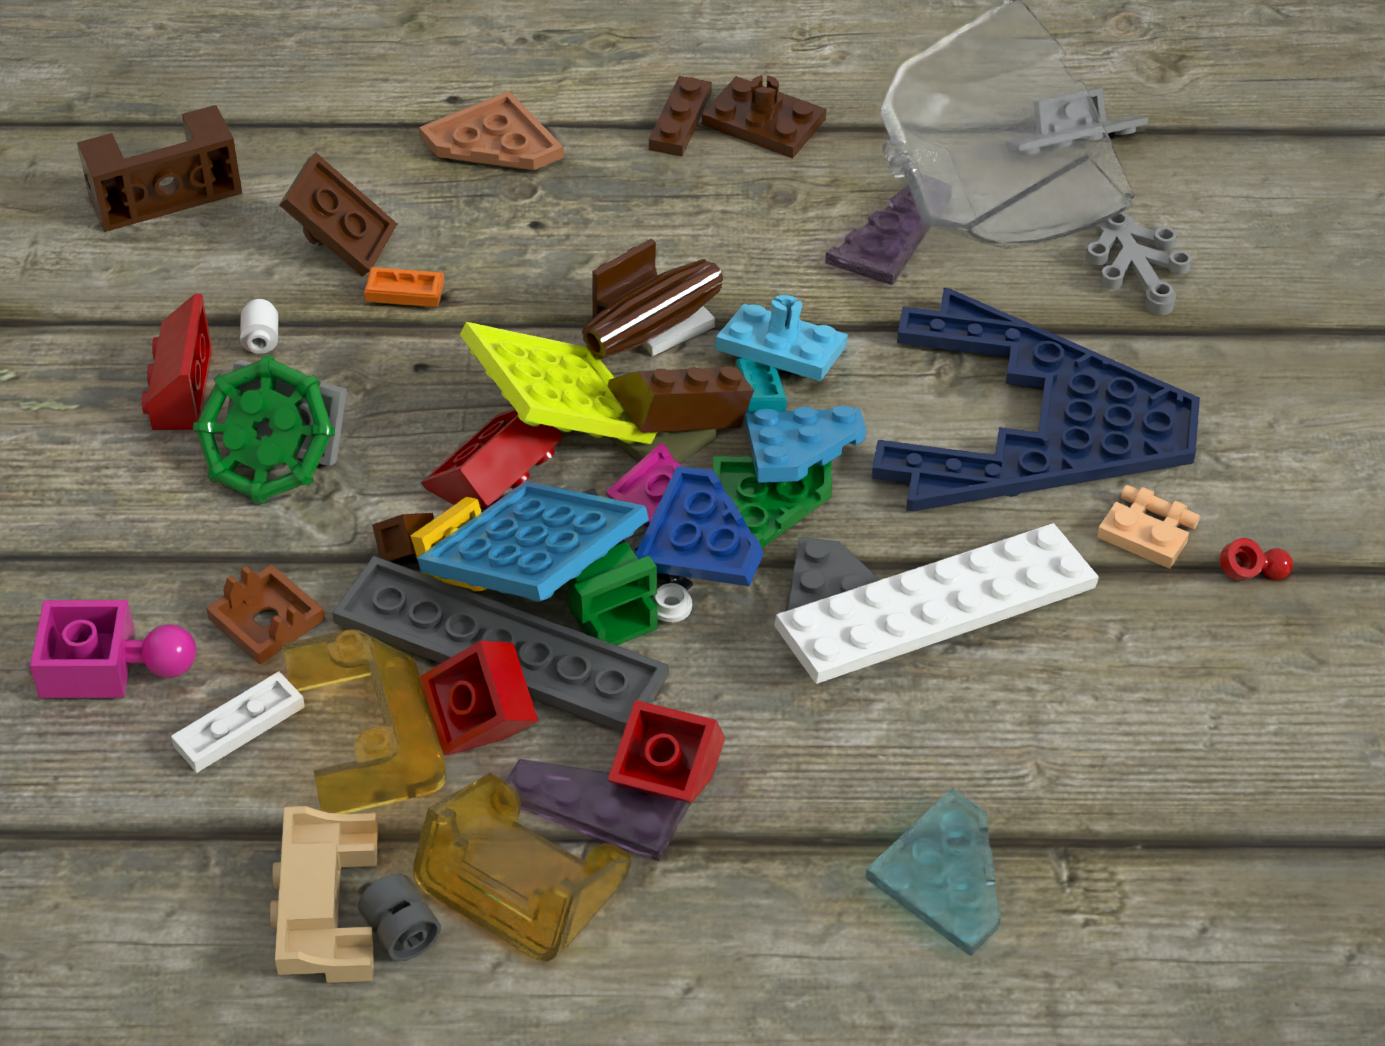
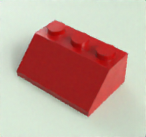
M194 294L165 318L161 323L159 337L153 338L152 354L154 364H148L147 368L149 391H143L142 411L143 414H149L152 430H193V423L198 421L202 413L212 354V344L202 294Z
M513 408L494 416L428 475L421 484L425 489L452 505L457 504L465 497L478 499L480 509L486 510L503 498V493L508 488L514 489L524 483L530 477L528 470L533 465H541L555 454L553 447L564 437L554 426L543 424L531 426L519 419L518 412Z

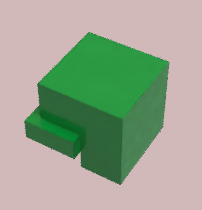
M627 542L614 546L604 557L595 560L583 569L579 576L568 581L569 609L587 635L617 646L658 629L657 607L650 598V596L657 594V566L649 555L638 559Z

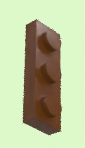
M678 77L649 138V150L683 156L712 93V82L693 77Z

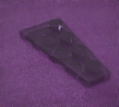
M916 177L889 200L888 207L880 212L875 211L868 217V223L859 231L854 229L846 235L845 242L838 248L833 246L826 252L825 264L893 285L948 201L950 187Z
M525 759L518 760L499 790L500 801L655 861L660 860L691 805L690 803L609 783L607 779L610 772Z

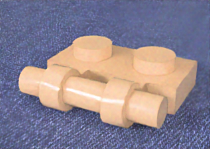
M1126 485L1120 499L1133 505L1130 508L1115 502L1100 524L1097 538L1171 569L1186 546L1189 532L1178 527L1181 524L1194 530L1199 523L1200 515L1187 510V505L1178 501L1170 503L1154 496L1155 492L1145 487L1139 490ZM1150 511L1157 515L1165 517V520L1163 522L1154 517L1146 515V512Z

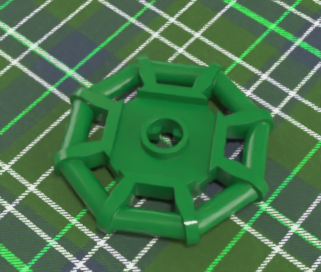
M263 355L261 360L227 374L219 373L214 378L215 385L198 421L193 423V431L197 433L209 470L207 477L212 483L219 482L252 498L255 504H264L266 499L299 486H309L314 481L312 476L330 438L335 436V427L331 426L319 389L320 381L315 375L307 376L276 361L272 355ZM261 377L260 389L248 390L242 394L237 388L239 385ZM277 379L296 387V390L290 397L275 391ZM228 396L234 403L224 424L216 423L217 416ZM306 401L314 425H306L302 421L299 412L301 411L300 405ZM269 419V427L273 429V433L271 436L264 435L260 440L258 437L259 432L257 431L258 425ZM214 434H224L223 442L229 448L230 455L223 460ZM306 436L313 437L302 462L299 461L297 456ZM240 463L256 470L253 481L233 471ZM280 465H288L291 473L270 481L269 472L275 470L273 468Z

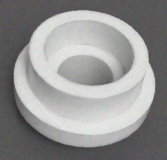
M669 583L662 585L657 589V594L652 597V601L657 607V618L662 621L678 622L688 617L692 611V598L687 590L679 584Z

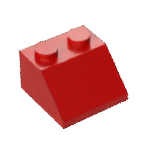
M480 640L419 676L444 755H451L508 739L538 722L513 643Z
M635 700L607 780L612 784L692 804L713 778L725 736L715 719Z

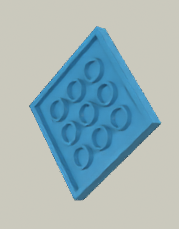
M525 481L481 514L423 553L417 560L422 573L438 576L442 579L467 583L471 586L496 590L504 594L529 598L532 601H542L551 597L554 591L567 581L579 576L581 571L595 560L604 557L620 541L632 536L634 531L646 523L649 518L646 506Z

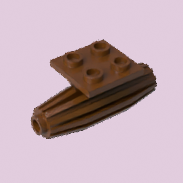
M652 239L632 247L619 257L600 265L592 271V320L584 325L582 330L586 347L592 352L593 356L598 357V359H605L642 346L682 323L721 291L723 275L720 268L715 263L701 259L658 275L655 267L656 242Z

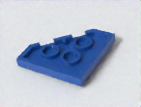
M682 466L676 467L635 553L638 559L649 555L657 566V573L750 586L764 554L760 543L755 535L751 533L731 497L727 495L714 470Z

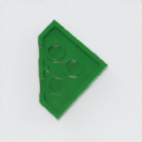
M713 456V470L727 495L731 497L743 516L751 533L757 538L761 548L776 539L832 496L831 461L823 466L816 463L808 468V475L799 481L758 483L752 456Z

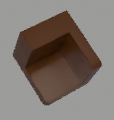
M433 513L402 514L372 524L379 557L393 563L416 555L411 535L434 520Z

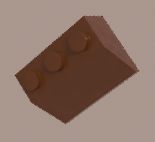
M730 366L705 369L692 367L677 370L635 371L609 379L607 385L641 433L740 428L754 393V389L737 367Z

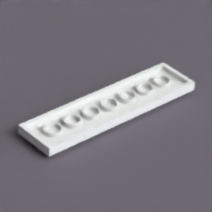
M1052 523L776 614L774 627L813 681L818 684L1096 588L1099 576L1057 526Z

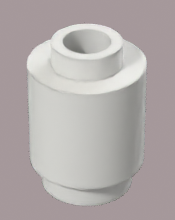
M255 299L248 302L241 312L240 342L246 350L252 353H267L273 350L278 343V312L269 301L264 299Z

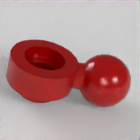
M1239 538L1227 544L1220 554V563L1223 571L1228 577L1236 581L1248 580L1258 575L1261 571L1269 579L1282 580L1288 577L1293 569V560L1287 551L1273 548L1263 554L1260 546L1248 538ZM1235 556L1240 559L1241 567L1238 565Z

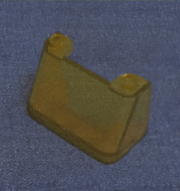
M489 773L428 808L413 864L414 878L418 886L428 895L530 957L541 962H548L569 947L625 881L634 856L611 843H600L590 850L585 862L519 824L518 818L521 802L518 793L509 783Z

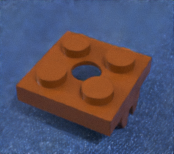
M272 564L257 574L245 565L241 568V580L238 582L232 575L227 577L223 589L224 596L206 608L208 619L258 664L263 663L325 620L324 609ZM262 610L275 611L279 615V617L276 615L272 618L269 626H261L254 621L256 614Z

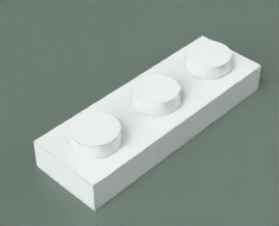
M278 671L171 736L173 747L193 770L198 773L305 707L303 696Z

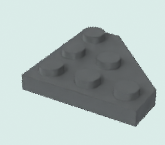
M799 537L788 610L879 581L880 579L840 541Z

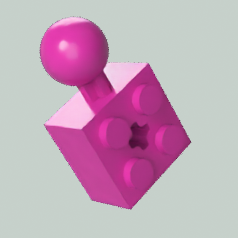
M43 600L30 668L39 698H124L130 663H144L149 671L162 678L181 676L191 668L195 661L197 651L195 641L187 630L173 624L158 626L150 631L144 640H134L135 628L128 600Z

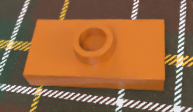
M371 267L364 290L365 302L438 307L445 283L444 273Z

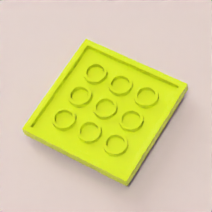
M470 322L465 323L460 336L470 348V353L480 361L485 368V373L494 380L502 391V396L512 404L518 412L519 419L531 426H539V424L554 426L564 432H571L572 430L586 432L596 438H602L603 436L614 437L628 444H633L634 442L652 444L657 432L641 433L607 386L609 379L615 377L598 357L592 355V352L587 347Z

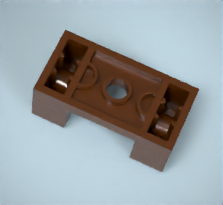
M217 105L182 114L187 142L124 159L112 133L77 142L88 196L104 232L243 194L234 138ZM174 177L170 184L159 185L164 178Z

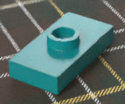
M745 358L736 359L735 367H737L754 389L747 411L756 412L764 408L786 411L787 398L777 368Z

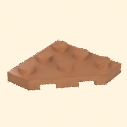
M510 91L419 127L420 139L437 157L528 170H536L564 158L563 146Z

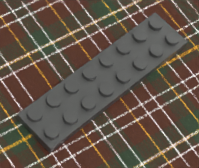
M373 556L332 612L335 624L440 664L480 640L513 643L531 698L624 733L634 701L637 700L651 704L669 676L668 664L457 586L444 583L441 580Z

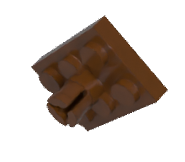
M762 75L755 77L752 81L735 76L702 113V125L790 158L795 157L826 120L825 108L779 92L778 80L768 75L767 87L762 86Z
M316 152L307 159L279 204L281 208L303 226V233L311 244L315 245L317 242L318 246L325 244L362 277L370 272L371 267L374 266L398 224Z

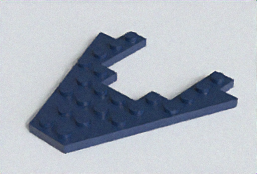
M944 288L940 311L910 307L902 308L897 343L1009 357L1006 384L1044 389L1038 432L999 427L995 455L878 440L872 468V479L909 483L906 511H918L1000 496L1014 497L1023 492L1194 463L1200 397L950 288Z

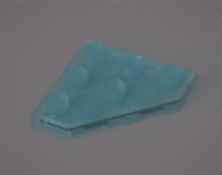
M952 788L867 867L866 879L970 957L1000 927L1001 915L996 897V878L992 849L990 850L987 813Z

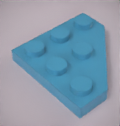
M837 406L833 409L824 410L800 407L794 411H776L764 408L756 412H746L745 430L758 483L799 481L808 475V468L815 463L823 466L842 454V447L850 443L856 446L865 441L866 425L861 409L850 406Z

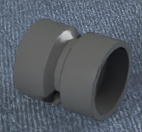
M397 873L380 878L368 887L359 900V911L369 926L372 927L373 932L377 933V938L392 960L406 961L419 956L432 946L441 932V924L428 905L422 902L421 895L407 875Z

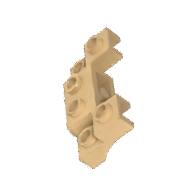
M308 806L284 807L281 862L273 863L274 890H279V900H271L270 904L271 927L277 928L275 963L278 975L325 973L327 983L373 981L374 936L372 927L338 928L341 867L377 866L378 826L376 813L336 814L319 811Z

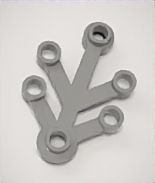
M1121 211L1103 214L1098 222L1101 236L1098 241L1091 242L1088 245L1086 260L1093 265H1103L1108 261L1109 250L1113 244H1119L1122 249L1113 264L1107 265L1102 269L1100 280L1102 286L1107 289L1120 288L1123 284L1124 274L1131 264L1147 289L1144 302L1146 310L1160 316L1171 313L1174 309L1176 293L1169 283L1159 280L1149 262L1168 268L1172 273L1182 275L1189 272L1192 257L1183 250H1176L1171 254H1167L1137 244L1134 239L1154 244L1159 250L1169 251L1175 246L1177 236L1175 230L1169 227H1160L1153 231L1135 225L1134 220Z

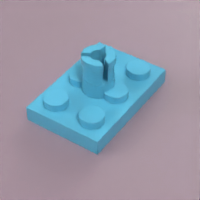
M789 295L774 297L771 303L772 312L759 305L743 304L716 336L715 350L817 381H821L845 350L848 340V334L836 331L831 326H818L801 321L799 317L802 311V302L797 301L796 297Z

